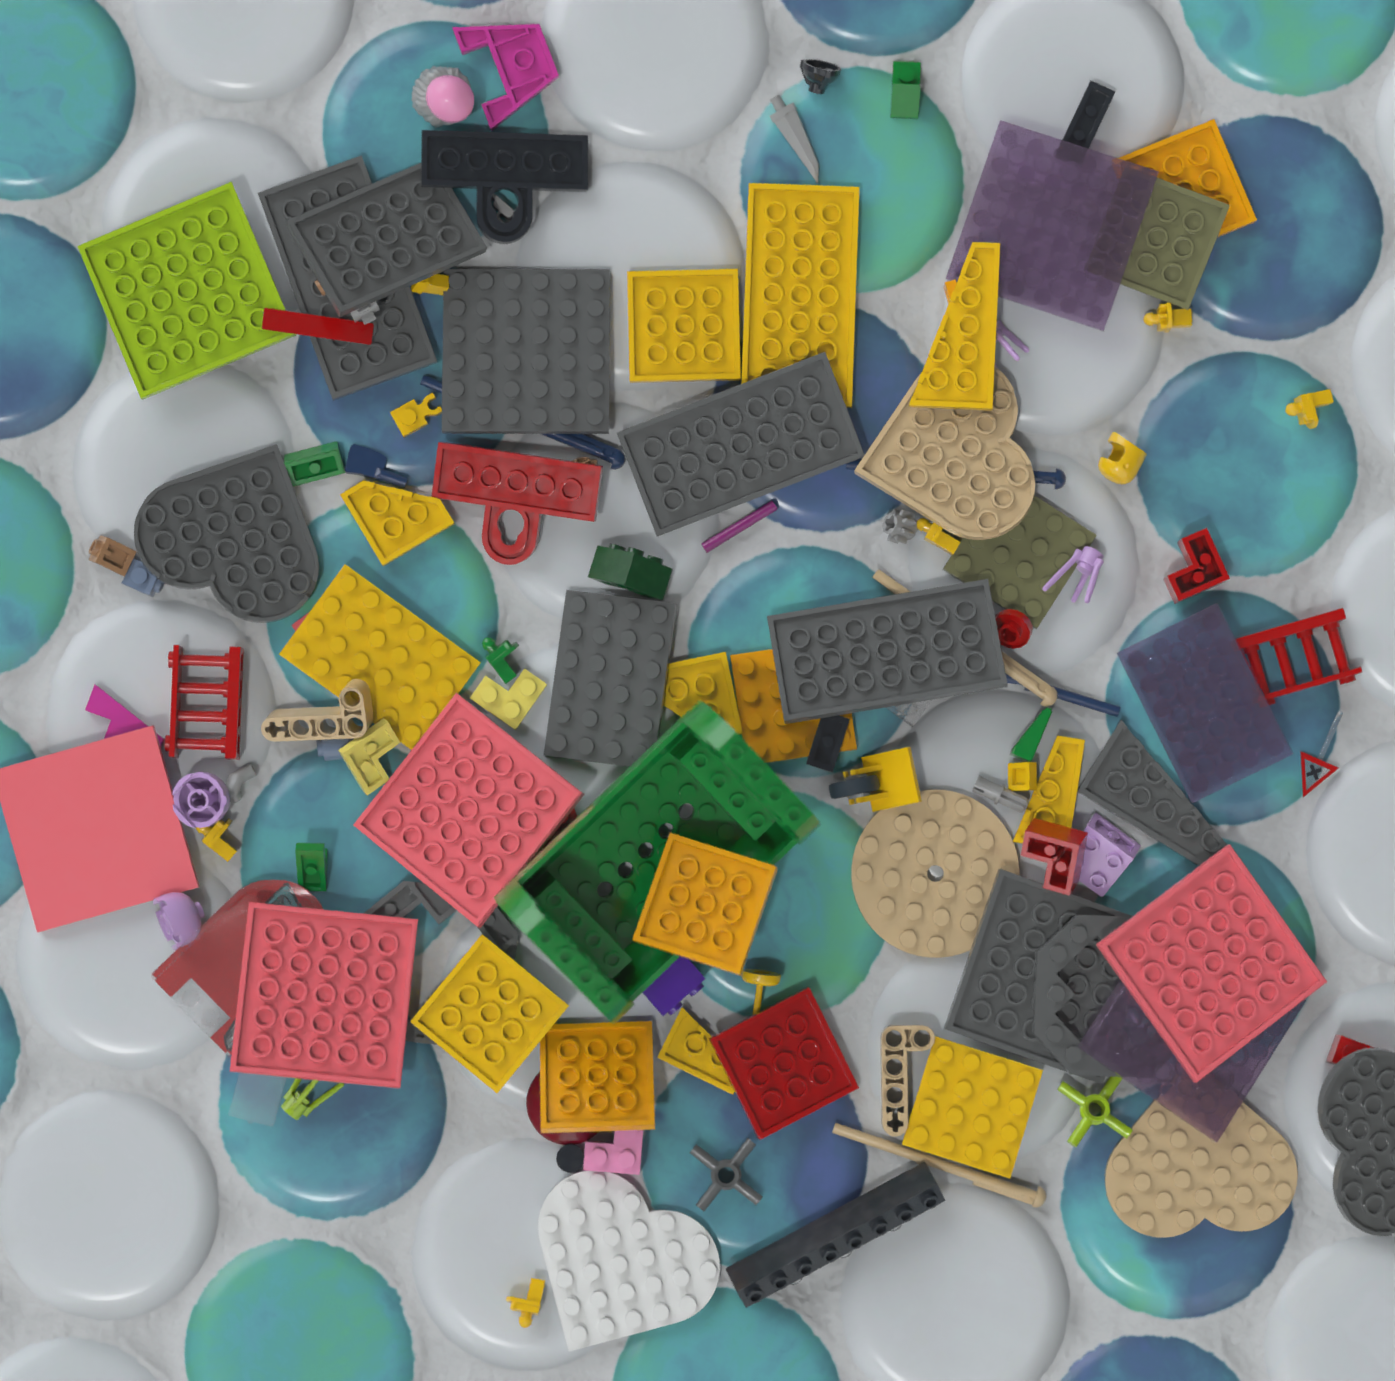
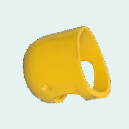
M1112 432L1108 439V442L1113 447L1108 459L1100 457L1098 469L1109 481L1117 484H1127L1136 477L1147 454L1118 433Z

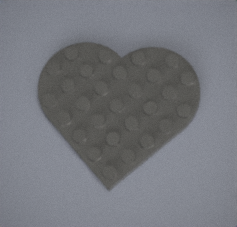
M277 444L162 484L146 497L135 519V547L141 562L154 577L167 585L180 589L210 587L220 605L240 619L255 623H270L285 619L297 612L308 601L315 588L319 571L316 548Z
M1365 1048L1345 1056L1328 1073L1319 1093L1318 1119L1322 1132L1328 1142L1341 1152L1333 1174V1193L1341 1214L1350 1224L1363 1232L1375 1236H1392V1233H1395V1053L1382 1048Z

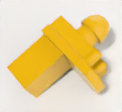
M441 274L431 276L411 285V292L443 295V291L449 289V276Z
M1171 303L1159 304L1156 313L1149 312L1145 314L1143 321L1148 326L1157 324V332L1164 331V333H1168L1172 328L1191 327L1192 311L1191 309H1172Z
M1331 389L1300 395L1293 399L1294 402L1286 406L1285 412L1289 416L1297 415L1299 425L1306 424L1309 429L1316 428L1319 420L1315 408L1328 406L1334 402Z
M919 518L917 520V529L927 533L924 540L950 555L955 553L960 541L942 532L943 528L934 522L933 524L930 523L926 518Z
M230 818L225 822L220 820L212 827H195L198 833L204 835L201 839L202 842L227 862L237 852L234 847L220 837L231 824L232 820Z
M531 1278L527 1300L511 1296L506 1297L505 1301L511 1303L510 1309L521 1312L519 1324L523 1328H527L532 1324V1315H539L545 1280Z

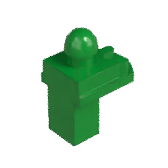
M486 637L482 641V646L484 650L488 651V654L484 657L505 684H507L517 675L504 658L514 651L519 644L517 642L511 644L508 640H505L497 646L493 638Z

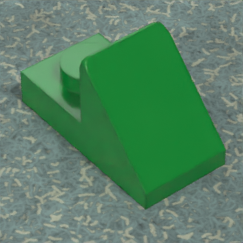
M893 61L890 118L918 119L921 62Z
M296 843L295 855L298 886L305 891H326L328 849L325 848V844Z

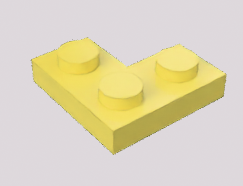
M525 668L509 691L485 675L470 699L514 730H517L547 687V684Z
M384 718L370 727L362 737L353 739L338 750L360 788L367 796L389 780L378 758L400 743L390 724Z

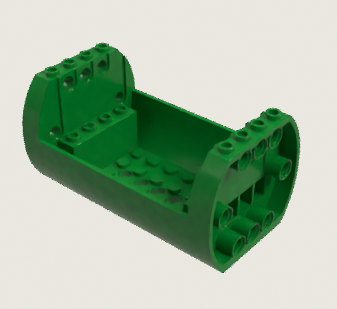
M698 700L493 897L518 928L613 1024L623 1017L635 1005L633 1001L680 957L632 940L668 837L662 838L658 834V829L663 823H670L672 825L673 834L770 865H775L797 843L801 845L821 825L816 816L743 738L701 700ZM686 803L691 804L693 808L692 814L688 818H681L678 813L680 806ZM642 843H650L652 845L651 854L647 857L639 856L638 847ZM623 862H629L632 865L631 873L625 877L620 876L617 871L619 865ZM602 882H609L612 885L611 892L606 896H600L597 892V888Z

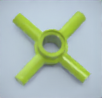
M1110 1076L1098 1095L1092 1094L1087 1097L1065 1081H1062L1057 1090L1080 1106L1079 1111L1082 1117L1067 1140L1070 1145L1077 1147L1091 1125L1105 1123L1126 1139L1130 1136L1133 1129L1110 1114V1105L1108 1103L1109 1098L1123 1079L1122 1077ZM1090 1103H1096L1100 1106L1101 1115L1099 1117L1090 1114L1088 1109Z

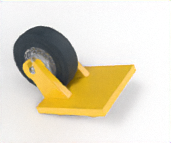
M911 747L861 757L863 768L843 772L844 781L829 785L831 799L848 797L849 805L870 801L872 812L922 802ZM870 792V795H864V793Z

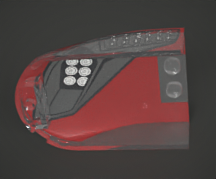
M261 880L245 886L234 894L151 974V978L229 1058L232 1055L249 902L323 909L314 895L296 883L286 880Z

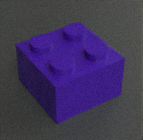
M680 956L642 993L662 1016L667 1013L672 1015L683 1005L681 1000L688 994L691 997L704 987L702 982L705 980V977L689 959Z

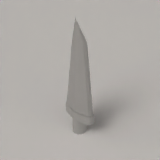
M777 95L770 100L776 110L770 118L818 183L819 163L798 115L797 108L794 103L786 106L781 96Z

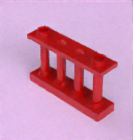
M1343 608L1236 638L1232 641L1235 651L1243 650V653L1247 654L1259 696L1250 699L1251 705L1259 703L1260 708L1276 703L1275 698L1336 680H1339L1340 685L1356 681L1355 675L1362 673V669L1359 667L1350 670L1338 627H1340L1339 622L1346 619ZM1323 627L1324 631H1327L1339 669L1338 674L1323 677L1311 637L1313 635L1312 629ZM1295 634L1297 639L1301 640L1313 680L1299 685L1296 684L1284 644L1287 642L1286 637ZM1267 642L1270 643L1271 647L1274 646L1286 689L1272 693L1269 691L1258 650H1260L1259 645Z
M173 645V651H169L168 667L172 668L170 735L165 736L164 743L165 752H169V757L178 758L179 749L221 750V753H225V759L240 760L244 649L242 647L229 646V653H225L224 656L184 655L183 647L180 645ZM182 666L224 667L225 670H228V681H224L223 684L182 682ZM181 693L223 695L224 698H227V709H222V711L180 710ZM180 721L222 723V725H226V737H221V739L179 738Z

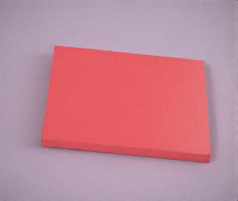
M456 693L353 826L473 924L481 928L498 906L493 897L539 854L585 794Z
M154 725L0 768V803L37 933L149 902L163 894L171 892L181 893L200 887L182 822L173 811V790Z
M1230 844L1223 847L1096 944L1194 1083L1200 1081L1327 983L1324 976Z
M249 902L230 1072L400 1089L418 919Z

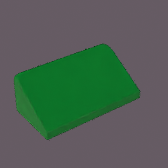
M337 441L284 455V464L293 487L345 473Z

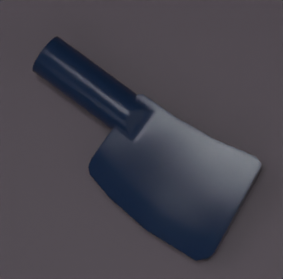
M351 445L345 466L346 474L360 475L378 481L382 480L402 488H406L408 483L407 477L384 470L387 464V458L384 455L367 447Z

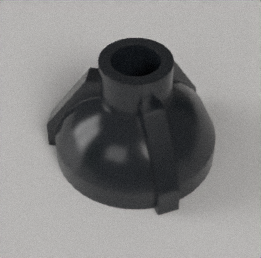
M802 59L800 63V69L805 82L809 85L808 91L816 94H824L827 85L836 81L841 72V68L837 64L826 61Z

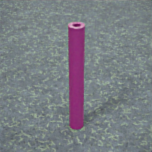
M771 500L706 540L701 545L705 552L708 553L778 509Z

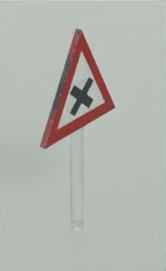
M1342 711L1337 712L1318 758L1300 751L1303 797L1339 769V767L1322 760L1341 720Z

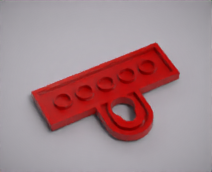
M438 442L432 497L485 505L482 528L484 549L498 563L514 565L525 561L534 553L538 544L542 514L591 522L596 521L603 466ZM506 510L518 511L524 519L523 531L517 536V541L513 545H507L503 542L502 532L499 529L501 515Z

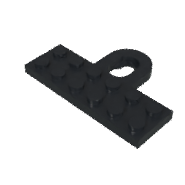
M422 130L421 187L476 189V220L480 231L492 242L511 244L524 237L530 228L533 210V191L587 192L588 135ZM499 190H508L517 198L518 206L513 212L512 220L507 223L498 220L496 211L491 203L493 194Z

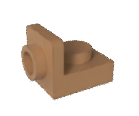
M100 535L98 539L92 542L89 548V554H91L89 561L125 577L137 551Z

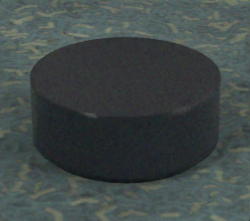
M573 1144L561 1147L556 1156L559 1168L567 1173L578 1171L584 1164L583 1150Z

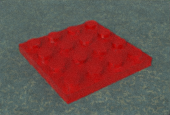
M806 987L708 1038L759 1140L859 1088L810 987Z

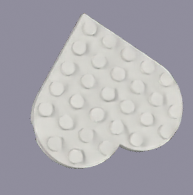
M580 1171L560 1181L550 1191L542 1205L538 1221V1234L569 1352L684 1321L704 1308L713 1296L720 1275V1260L716 1244L709 1232L698 1221L684 1213L673 1210L649 1211L641 1193L625 1178L610 1172Z

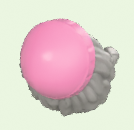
M433 66L422 71L420 77L415 80V85L412 87V106L426 122H429L435 128L441 127L443 124L452 125L461 122L471 114L474 105V92L471 89L468 78L461 73L459 68Z

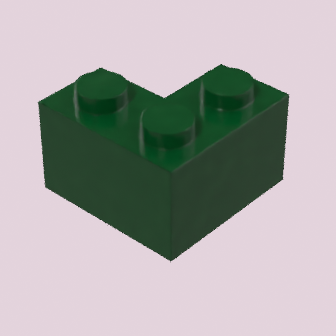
M610 543L609 548L597 546L588 578L609 586L627 589L644 597L663 601L673 570L662 565L663 559L648 555L646 558L643 557L644 551L628 547V550L625 551V547Z

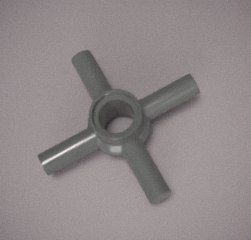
M747 1138L731 1160L717 1161L697 1144L690 1151L691 1155L711 1170L713 1183L696 1203V1206L705 1212L721 1190H731L734 1188L755 1205L762 1199L763 1196L741 1180L740 1165L756 1146L752 1140ZM729 1167L734 1171V1178L730 1182L725 1183L718 1178V1172L721 1168Z

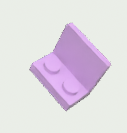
M1096 812L1083 830L1088 832L1079 881L1100 897H1103L1132 862L1141 845Z

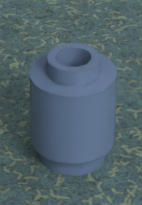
M355 738L316 740L318 757L324 756L325 761L343 759L338 750Z

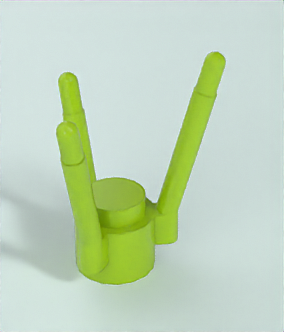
M295 1078L290 1089L283 1096L285 1102L281 1105V1108L295 1120H298L302 1115L307 1117L313 1109L344 1087L345 1084L338 1083L308 1105L310 1099L307 1095L318 1081L312 1080L300 1092L299 1090L296 1091L302 1079Z

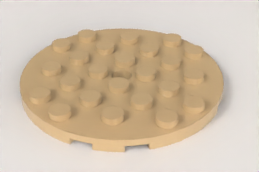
M923 790L920 791L922 802L880 810L865 826L855 846L852 858V889L865 921L888 944L916 956L929 958L950 957L971 950L998 869L1019 875V861L1015 845L1006 827L982 803L953 791ZM937 865L943 870V877L940 881L933 882L928 878L927 871L931 866Z

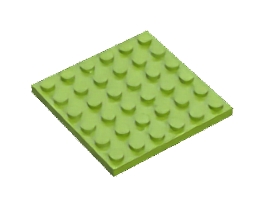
M232 182L77 246L142 400L296 336V334L262 329L264 308L284 311L286 309Z

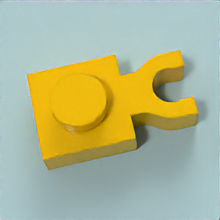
M433 393L427 395L419 405L413 399L390 412L404 438L427 426L426 417L442 414L441 406L435 410L428 408L429 402L436 399Z

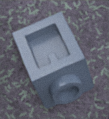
M134 558L122 581V584L151 597H154L155 592L160 593L165 584L154 577L141 561Z

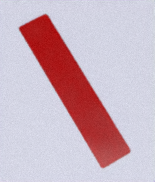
M264 308L262 329L367 345L372 344L374 327L372 323L365 325L359 321L355 322L353 320Z

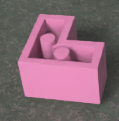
M643 1130L615 1131L614 1142L587 1140L585 1142L583 1170L640 1175Z

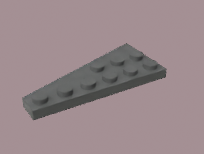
M1120 720L1077 792L1187 860L1200 866L1227 844L1207 823L1197 808L1185 797V794L1158 762L1146 751L1141 742L1135 738L1125 723Z

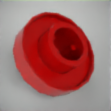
M1006 609L997 613L995 619L1000 645L1012 649L1021 648L1026 645L1033 629L1030 619L1024 613L1014 609Z

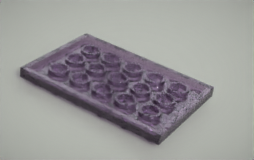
M1218 603L1117 653L1191 803L1294 754Z

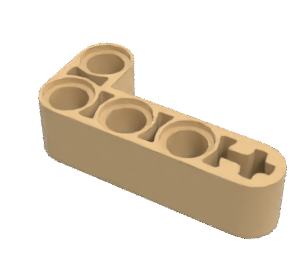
M353 679L348 682L339 695L340 706L276 709L263 721L261 725L262 735L269 741L274 742L362 737L373 723L369 685L361 679ZM349 691L357 692L360 699L352 698ZM353 718H359L363 722V726L356 725ZM326 719L333 720L336 727L329 726L326 723ZM299 720L307 722L309 728L302 727L299 724Z
M892 1025L887 1026L881 1032V1124L884 1131L890 1136H901L907 1130V1051H925L933 1046L935 1036L933 1031L927 1026ZM892 1030L898 1031L901 1035V1041L897 1046H889L886 1042V1035ZM919 1030H925L929 1034V1041L924 1046H918L914 1042V1035ZM895 1058L901 1062L902 1067L899 1073L892 1075L887 1072L886 1064L890 1059ZM891 1087H898L902 1092L900 1101L896 1103L889 1102L886 1096L887 1091ZM887 1106L891 1108L903 1106L902 1112L897 1111V1119L902 1121V1125L897 1126V1131H893L892 1127L887 1125V1121L892 1120V1111L886 1112Z

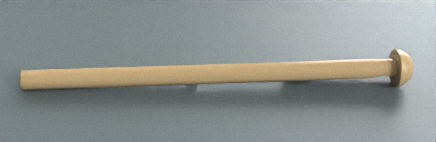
M880 569L873 576V579L894 594L911 592ZM1002 652L1005 673L1040 697L1043 700L1040 705L1051 706L1056 702L1057 691L1054 687H1051Z
M835 1122L832 1131L834 1134L913 1160L917 1164L925 1161L928 1166L973 1181L972 1185L1031 1204L1032 1207H1040L1046 1201V1192L1040 1186L1035 1191Z

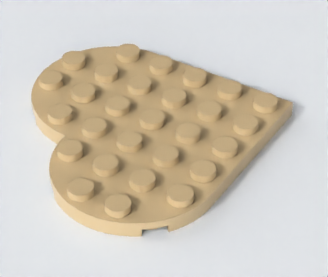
M994 368L993 410L909 407L908 405L916 389L919 375L854 470L855 474L959 537L972 540H986L1006 534L1015 528L1027 515L1035 492V478L1031 462L1023 449L1010 439L1015 430L1018 414L1017 401L1011 383L998 368Z
M1183 1067L1180 1068L1132 1125L1131 1129L1133 1131L1127 1139L1122 1137L1108 1158L1104 1176L1107 1199L1118 1218L1131 1229L1141 1234L1158 1238L1174 1237L1186 1233L1196 1227L1204 1218L1221 1228L1231 1231H1252L1265 1227L1279 1218L1288 1208L1295 1194L1298 1179L1294 1154L1283 1136L1211 1074H1207L1200 1081L1194 1083Z

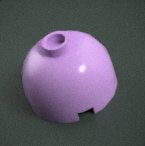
M202 771L187 774L178 781L173 789V811L178 819L189 827L203 828L212 826L220 821L229 809V790L224 781L215 774Z
M171 892L154 898L153 905L159 903L160 910L155 913L167 941L173 939L176 943L171 947L174 950H178L192 943L199 936L202 927L201 918L205 917L201 904L199 902L194 903L189 896L179 892Z

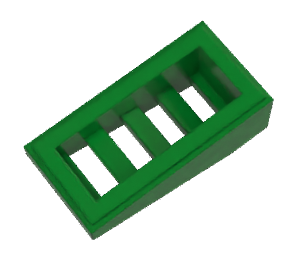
M1046 707L1041 711L1012 748L1009 755L1025 762L1033 760L1052 714V709Z

